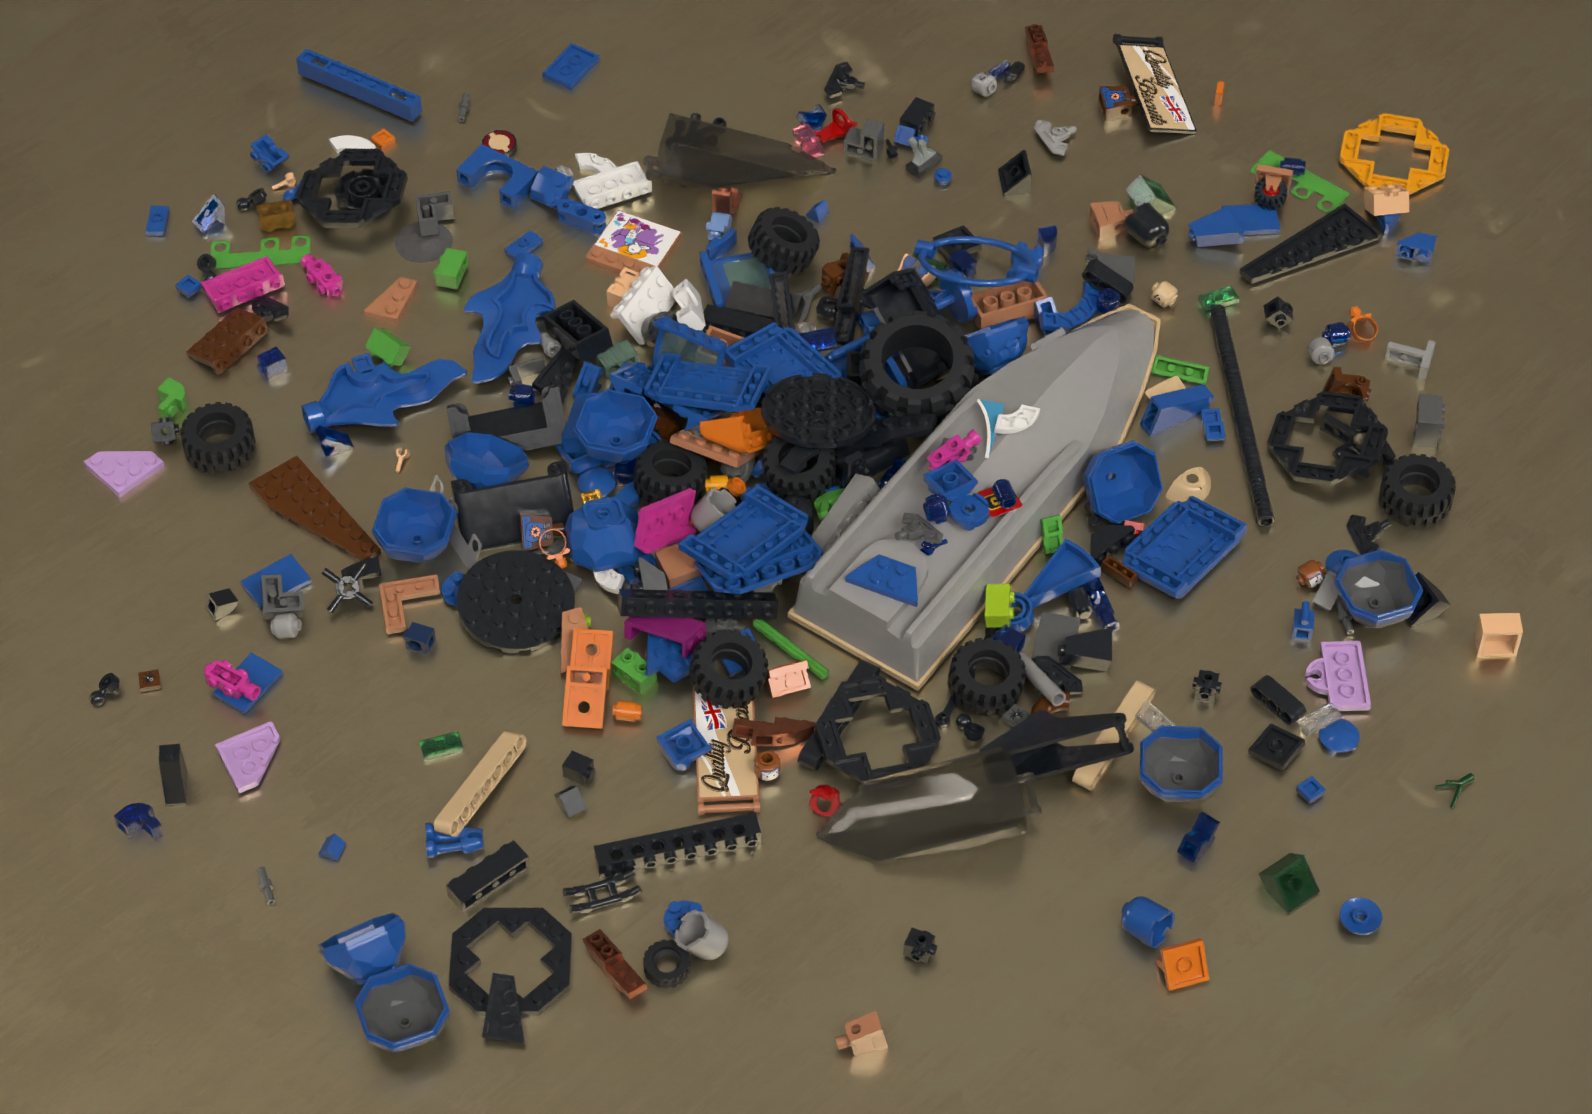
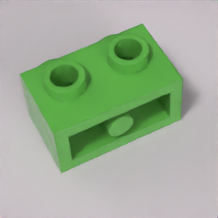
M446 248L444 254H441L439 265L435 267L433 273L437 286L458 289L469 264L467 251Z
M374 327L365 345L371 351L370 354L384 360L383 363L385 362L391 367L394 365L402 366L411 346L388 330Z
M626 648L611 662L612 674L640 695L657 681V673L647 677L646 661L639 653L633 652L629 648Z

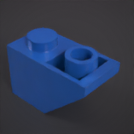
M1416 233L1402 239L1397 243L1395 257L1431 263L1437 236Z

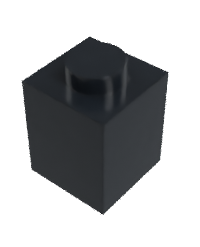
M573 750L562 764L563 777L583 786L595 774L593 759Z

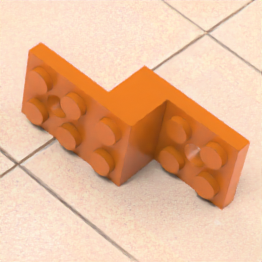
M573 628L571 664L567 666L562 726L603 729L606 691H609L614 631ZM591 644L596 645L598 649L594 655L587 653V647ZM582 702H588L590 705V709L586 713L579 711V705Z

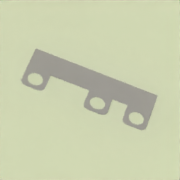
M435 475L430 491L436 492L435 482L439 481L441 485L440 493H443L444 485L438 475ZM450 497L448 502L454 504L455 510L458 514V506L454 502L453 498ZM454 524L449 541L467 570H469L476 564L482 545L475 534L472 535L469 545H467ZM473 540L478 542L477 552L472 548Z

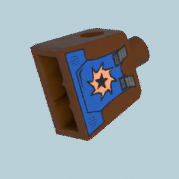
M1099 86L1098 100L1105 122L1132 115V106H1137L1138 102L1135 95L1130 96L1128 87Z
M519 513L522 551L539 548V537L546 530L556 529L564 534L563 523L552 524V517L550 515ZM555 530L547 531L541 537V547L552 545L553 535L562 534Z

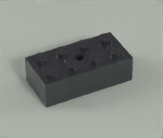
M575 300L542 315L548 334L580 362L588 361L595 355L613 347L609 329Z

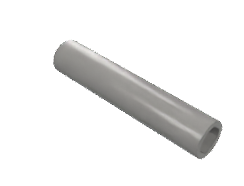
M1019 652L1021 660L1024 661L1026 666V678L1054 706L1061 705L1066 699L1065 693L1024 652Z

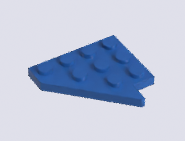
M647 632L646 676L648 677L660 671L674 683L690 675L689 667L694 652L684 658L682 657V643Z

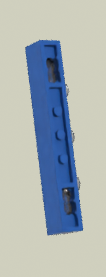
M305 49L296 58L298 73L302 76L412 122L422 112L420 96L399 88L397 85L387 83L368 73L356 70L342 64L340 61L332 60L309 49Z

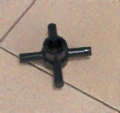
M361 562L352 576H344L342 578L327 568L323 570L321 574L336 584L337 596L327 608L330 613L333 614L343 600L353 598L367 608H370L373 602L359 592V584L357 582L367 569V565ZM348 583L352 586V592H343V584Z

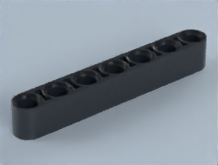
M860 660L847 681L877 676L880 674V667ZM863 700L849 702L853 716ZM850 721L836 723L840 736ZM814 730L802 748L797 762L817 771L825 759Z

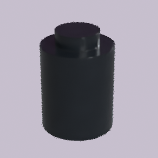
M1076 588L1069 592L1067 597L1075 617L1081 619L1088 618L1093 613V607L1084 588Z

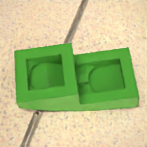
M1060 514L1041 519L1042 544L1046 555L1055 553L1063 542L1062 534L1064 532Z

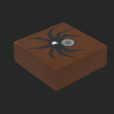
M158 669L138 673L141 693L161 689Z

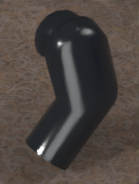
M1088 502L1084 505V509L1089 513L1088 524L1091 527H1097L1101 522V516L1093 512Z

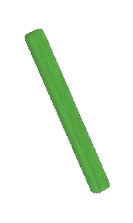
M763 619L753 621L755 629L795 660H807L808 670L821 680L828 677V669Z

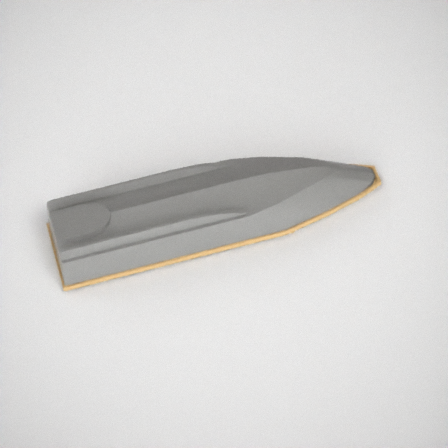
M1127 304L1100 315L1070 333L1008 363L973 387L815 563L814 568L805 574L799 584L796 603L788 612V618L858 658L880 667L881 671L919 691L985 613L986 584H1009L1042 545L1041 519L1060 514L1061 520H1063L1086 493L1083 474L1092 457L1099 452L1124 442L1143 399L1155 355H1157L1161 319L1131 304ZM978 399L1005 404L1002 412L1003 415L1016 412L1021 405L1040 408L1037 420L1027 429L1011 434L996 433L989 458H985L987 426L984 413L977 402ZM974 429L982 439V442L976 446L977 452L973 454V460L960 462L978 480V484L967 495H973V493L1008 482L1023 506L996 517H991L989 514V518L984 524L975 527L973 530H966L951 519L949 510L951 500L942 499L939 494L931 493L928 490V484L924 481L923 475L931 471L928 468L930 463L927 457L934 450L941 447L944 437L950 439L958 434L963 440L968 436L967 433ZM940 497L939 499H942L939 504H935V501H932V499ZM942 502L946 503L948 510L942 509ZM966 509L967 512H973V510H974V509H970V510H969V509ZM904 513L918 514L943 534V539L939 544L924 541V535L919 540L907 538L896 540L895 533L901 531L907 525L902 523ZM878 554L916 567L918 606L914 607L846 582V576Z

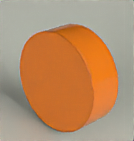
M733 477L728 481L727 487L733 496L739 497L746 492V485L741 478Z

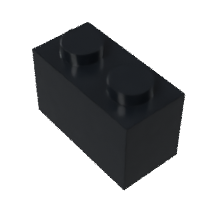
M915 97L900 117L899 125L916 129L915 137L922 132L924 133L929 122H932L935 118L934 104Z

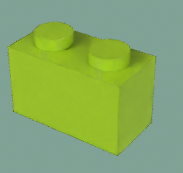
M1010 583L986 584L985 621L987 628L1010 627L1011 619H1014V607H1011V604L1015 603V591H1011Z

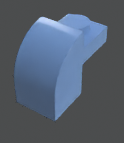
M713 211L711 222H707L706 230L708 231L707 239L713 240L714 237L722 239L731 228L733 217L730 214Z

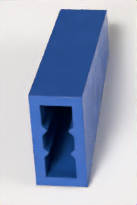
M1204 384L1151 396L1140 425L1149 436L1156 435L1199 415L1201 409H1209L1214 396Z

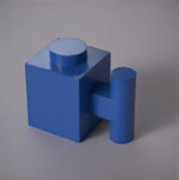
M1308 601L1302 602V609L1294 610L1291 639L1312 640L1315 611L1310 610V603Z

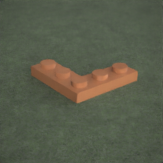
M437 574L379 584L387 634L405 632L406 630L402 600L440 594Z

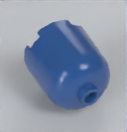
M1144 896L1136 897L1130 902H1126L1121 910V924L1123 928L1142 943L1153 948H1157L1166 940L1167 937L1164 934L1168 928H1173L1175 921L1174 913Z

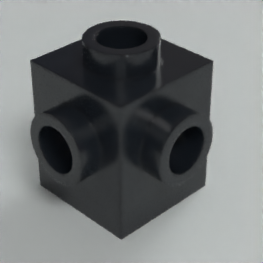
M1279 297L1263 305L1265 319L1278 329L1294 320L1292 306Z
M170 417L158 418L159 422H152L150 424L153 443L162 442V445L173 444V440H176L177 435H180L179 424H175V420H170ZM163 428L168 429V434L163 432Z
M1199 671V675L1194 677L1192 688L1196 689L1195 700L1214 703L1216 693L1220 694L1222 682H1218L1219 673Z
M911 928L904 943L903 955L910 957L916 962L927 964L930 956L934 957L938 946L935 945V936L928 931Z

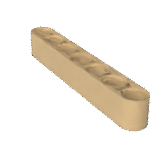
M1140 681L1134 683L1115 711V713H1124L1126 715L1127 721L1124 728L1126 737L1129 736L1156 692V689ZM1115 727L1103 730L1094 744L1119 743V735ZM1113 759L1077 768L1072 782L1092 791Z
M504 731L436 817L434 822V830L436 832L456 837L525 749L526 737L524 735Z

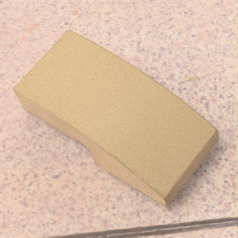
M1175 376L1151 387L1144 393L1150 401L1151 396L1185 389L1186 387L1179 377Z

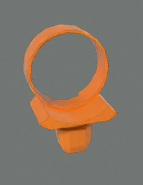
M1358 306L1350 308L1349 314L1352 319L1345 327L1349 328L1351 326V334L1358 342H1370L1378 332V326L1375 320L1371 318L1372 314L1367 313L1361 316L1362 312ZM1355 322H1370L1374 327L1373 338H1360L1354 329Z
M556 529L544 531L539 537L538 543L541 551L546 554V559L551 560L555 558L556 561L554 562L561 568L567 567V561L563 555L568 553L570 549L565 548L566 538L564 534ZM550 530L558 531L564 538L563 549L555 555L544 552L540 544L543 534Z

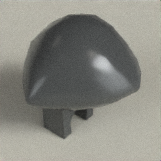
M752 459L737 468L722 463L720 470L723 475H728V478L739 477L746 483L753 471L755 460Z

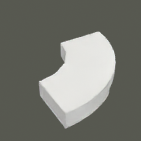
M344 135L329 139V144L337 154H340L344 149H376L372 142L358 136Z
M575 154L580 170H591L601 173L616 168V165L611 160L599 157L597 154Z
M1021 405L1019 410L1007 415L999 414L994 433L1011 434L1027 429L1037 420L1040 408Z
M614 569L600 572L593 571L600 587L611 593H619V589H621L625 580L622 574L616 573Z

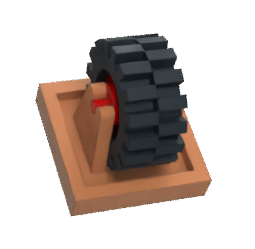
M1258 164L1254 185L1255 203L1257 202L1258 206L1262 205V209L1267 207L1268 211H1271V208L1273 210H1277V207L1280 209L1285 204L1286 197L1289 198L1293 170Z

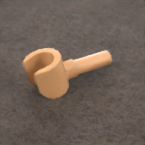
M292 172L287 173L285 180L272 186L273 190L285 185L293 187L296 183L294 174Z
M402 448L396 450L398 456L396 473L400 472L403 460L409 458L410 451L408 449H405L404 455H401Z

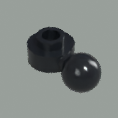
M263 188L256 189L248 198H239L236 202V207L239 211H247L250 208V204L260 205L265 202L267 193Z
M209 254L201 255L197 260V267L205 272L203 281L216 277V273L212 272L216 267V259Z
M113 673L103 676L99 682V691L92 692L89 697L90 703L94 706L103 705L106 700L105 695L113 693L118 689L119 678Z
M960 714L957 717L956 725L964 730L963 733L968 740L977 741L983 738L985 729L979 724L972 723L969 715Z

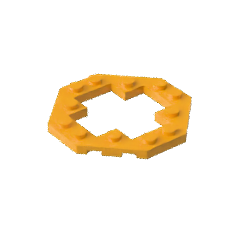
M1383 113L1373 121L1368 120L1360 124L1358 128L1354 130L1349 129L1344 132L1339 161L1365 187L1375 186L1377 189H1380L1379 186L1382 185L1387 187L1391 184H1400L1409 191L1410 195L1445 178L1449 148L1445 144L1442 145L1438 141V137L1431 130H1427L1423 126V122L1420 119ZM1381 130L1416 136L1414 148L1431 151L1428 170L1410 168L1408 180L1373 174L1374 161L1357 159L1361 139L1379 142Z

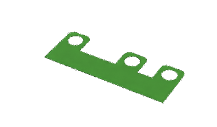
M1270 150L1250 170L1256 175L1258 164L1293 170L1292 179L1299 183L1291 190V193L1302 200L1307 199L1314 191L1323 195L1324 197L1316 206L1326 213L1335 210L1351 194ZM1298 188H1305L1308 193L1305 196H1300L1296 193V190ZM1326 201L1331 202L1333 208L1329 210L1324 209L1322 203Z
M307 235L294 236L291 240L290 250H279V238L276 237L263 238L261 240V251L230 253L229 241H214L211 244V256L216 259L215 269L241 267L265 256H268L273 265L299 264L303 256L310 254V237ZM299 238H304L307 243L300 247L295 244V241ZM268 240H273L276 243L275 247L270 249L266 248L264 244ZM217 244H225L226 249L222 252L216 251L215 246Z

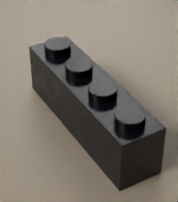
M707 304L703 311L706 326H704L702 331L706 333L709 326H713L746 338L775 322V320Z
M514 840L504 844L498 851L486 856L482 862L468 868L458 878H453L446 885L448 897L462 912H465L530 868L529 856Z

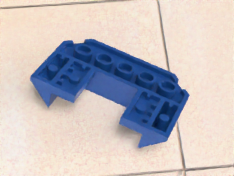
M636 362L611 373L610 379L616 391L646 396L644 388L655 367H645V363ZM661 403L679 413L681 417L688 418L685 431L700 425L701 421L711 420L727 412Z
M804 530L801 537L748 576L727 580L698 561L693 563L715 592L742 594L811 570L824 553L808 532Z

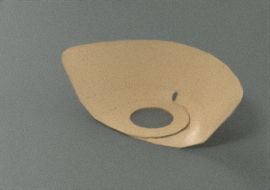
M1195 467L1185 471L1172 483L1166 493V498L1174 502L1180 501L1181 503L1188 501L1190 496L1204 500L1211 490V477L1203 467ZM1194 474L1198 477V481L1196 483H1189L1186 477Z

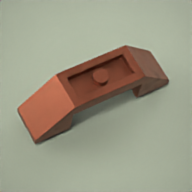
M718 187V190H712L713 211L737 214L743 193L738 192V188Z

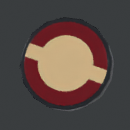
M495 130L484 136L482 144L509 157L516 151L517 140L509 131Z

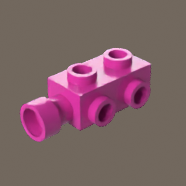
M311 254L303 256L300 264L307 271V281L310 284L314 283L320 295L325 294L327 298L338 296L343 289L341 276L335 274L330 264L325 263L321 258L316 261Z
M974 429L967 433L968 436L963 440L958 434L927 457L930 463L928 468L932 471L955 459L959 462L966 461L967 456L971 454L969 449L974 445H979L982 439Z
M215 660L213 664L208 663L204 669L206 683L212 688L216 687L229 697L232 696L239 699L244 694L246 698L254 701L261 692L260 686L254 683L250 684L245 670L238 669L237 671L233 669L232 665L226 660L222 662Z

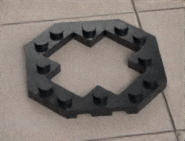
M344 149L336 158L332 159L330 157L320 163V167L317 169H310L304 173L296 198L297 202L324 228H360L401 203L408 177L407 173L404 170H400L397 164L390 158H387L380 149ZM343 166H374L372 172L374 178H388L382 198H365L361 210H330L331 198H317L322 178H340Z
M1322 391L1316 394L1317 397L1309 401L1306 399L1294 405V408L1287 412L1282 411L1278 413L1267 441L1270 451L1294 481L1333 486L1379 463L1388 436V429L1384 424H1381L1372 409L1366 406L1361 396ZM1319 410L1354 414L1351 421V429L1367 431L1360 455L1340 453L1336 467L1301 462L1304 455V447L1290 446L1288 443L1296 421L1314 424Z
M880 675L841 682L814 726L825 762L875 791L914 784L941 739L929 703L923 699L918 700L911 696L910 692L898 685L896 687ZM884 696L890 714L909 710L919 742L903 745L902 751L907 763L871 769L866 752L846 755L836 723L852 721L854 716L849 702Z
M483 908L452 933L449 990L477 1016H485L489 994L468 976L471 971L481 964L480 958L470 948L498 925L512 938L529 925L553 947L551 951L540 959L541 964L552 975L524 998L517 993L520 1014L539 1016L570 989L572 933L544 908Z

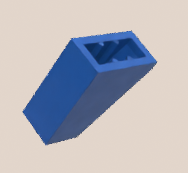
M1228 207L1188 224V237L1191 242H1195L1197 247L1241 244L1244 242L1243 230Z

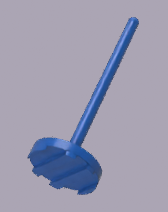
M952 268L944 271L951 275L963 277L960 272L956 273ZM939 278L940 289L947 290L948 295L934 302L938 310L947 306L954 317L962 323L974 319L977 316V306L974 307L971 298L973 291L971 287ZM870 333L827 353L826 359L832 362L847 355V351H855L861 348L864 341L870 339Z

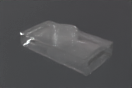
M1148 700L1143 703L1135 715L1152 732L1162 725L1177 726Z
M1330 703L1301 718L1297 723L1303 733L1308 736L1339 720L1342 716L1335 705Z

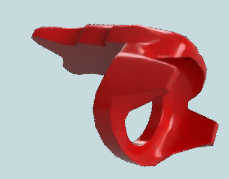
M835 108L832 111L833 122L822 130L813 131V134L821 139L822 143H825L829 140L846 136L850 128L857 127L858 123L851 121L843 109Z
M818 785L815 789L810 790L809 793L812 796L809 800V805L816 813L831 817L842 809L843 803L840 802V792L835 787ZM820 797L827 801L831 799L832 807L830 810L824 812L818 808L817 801Z

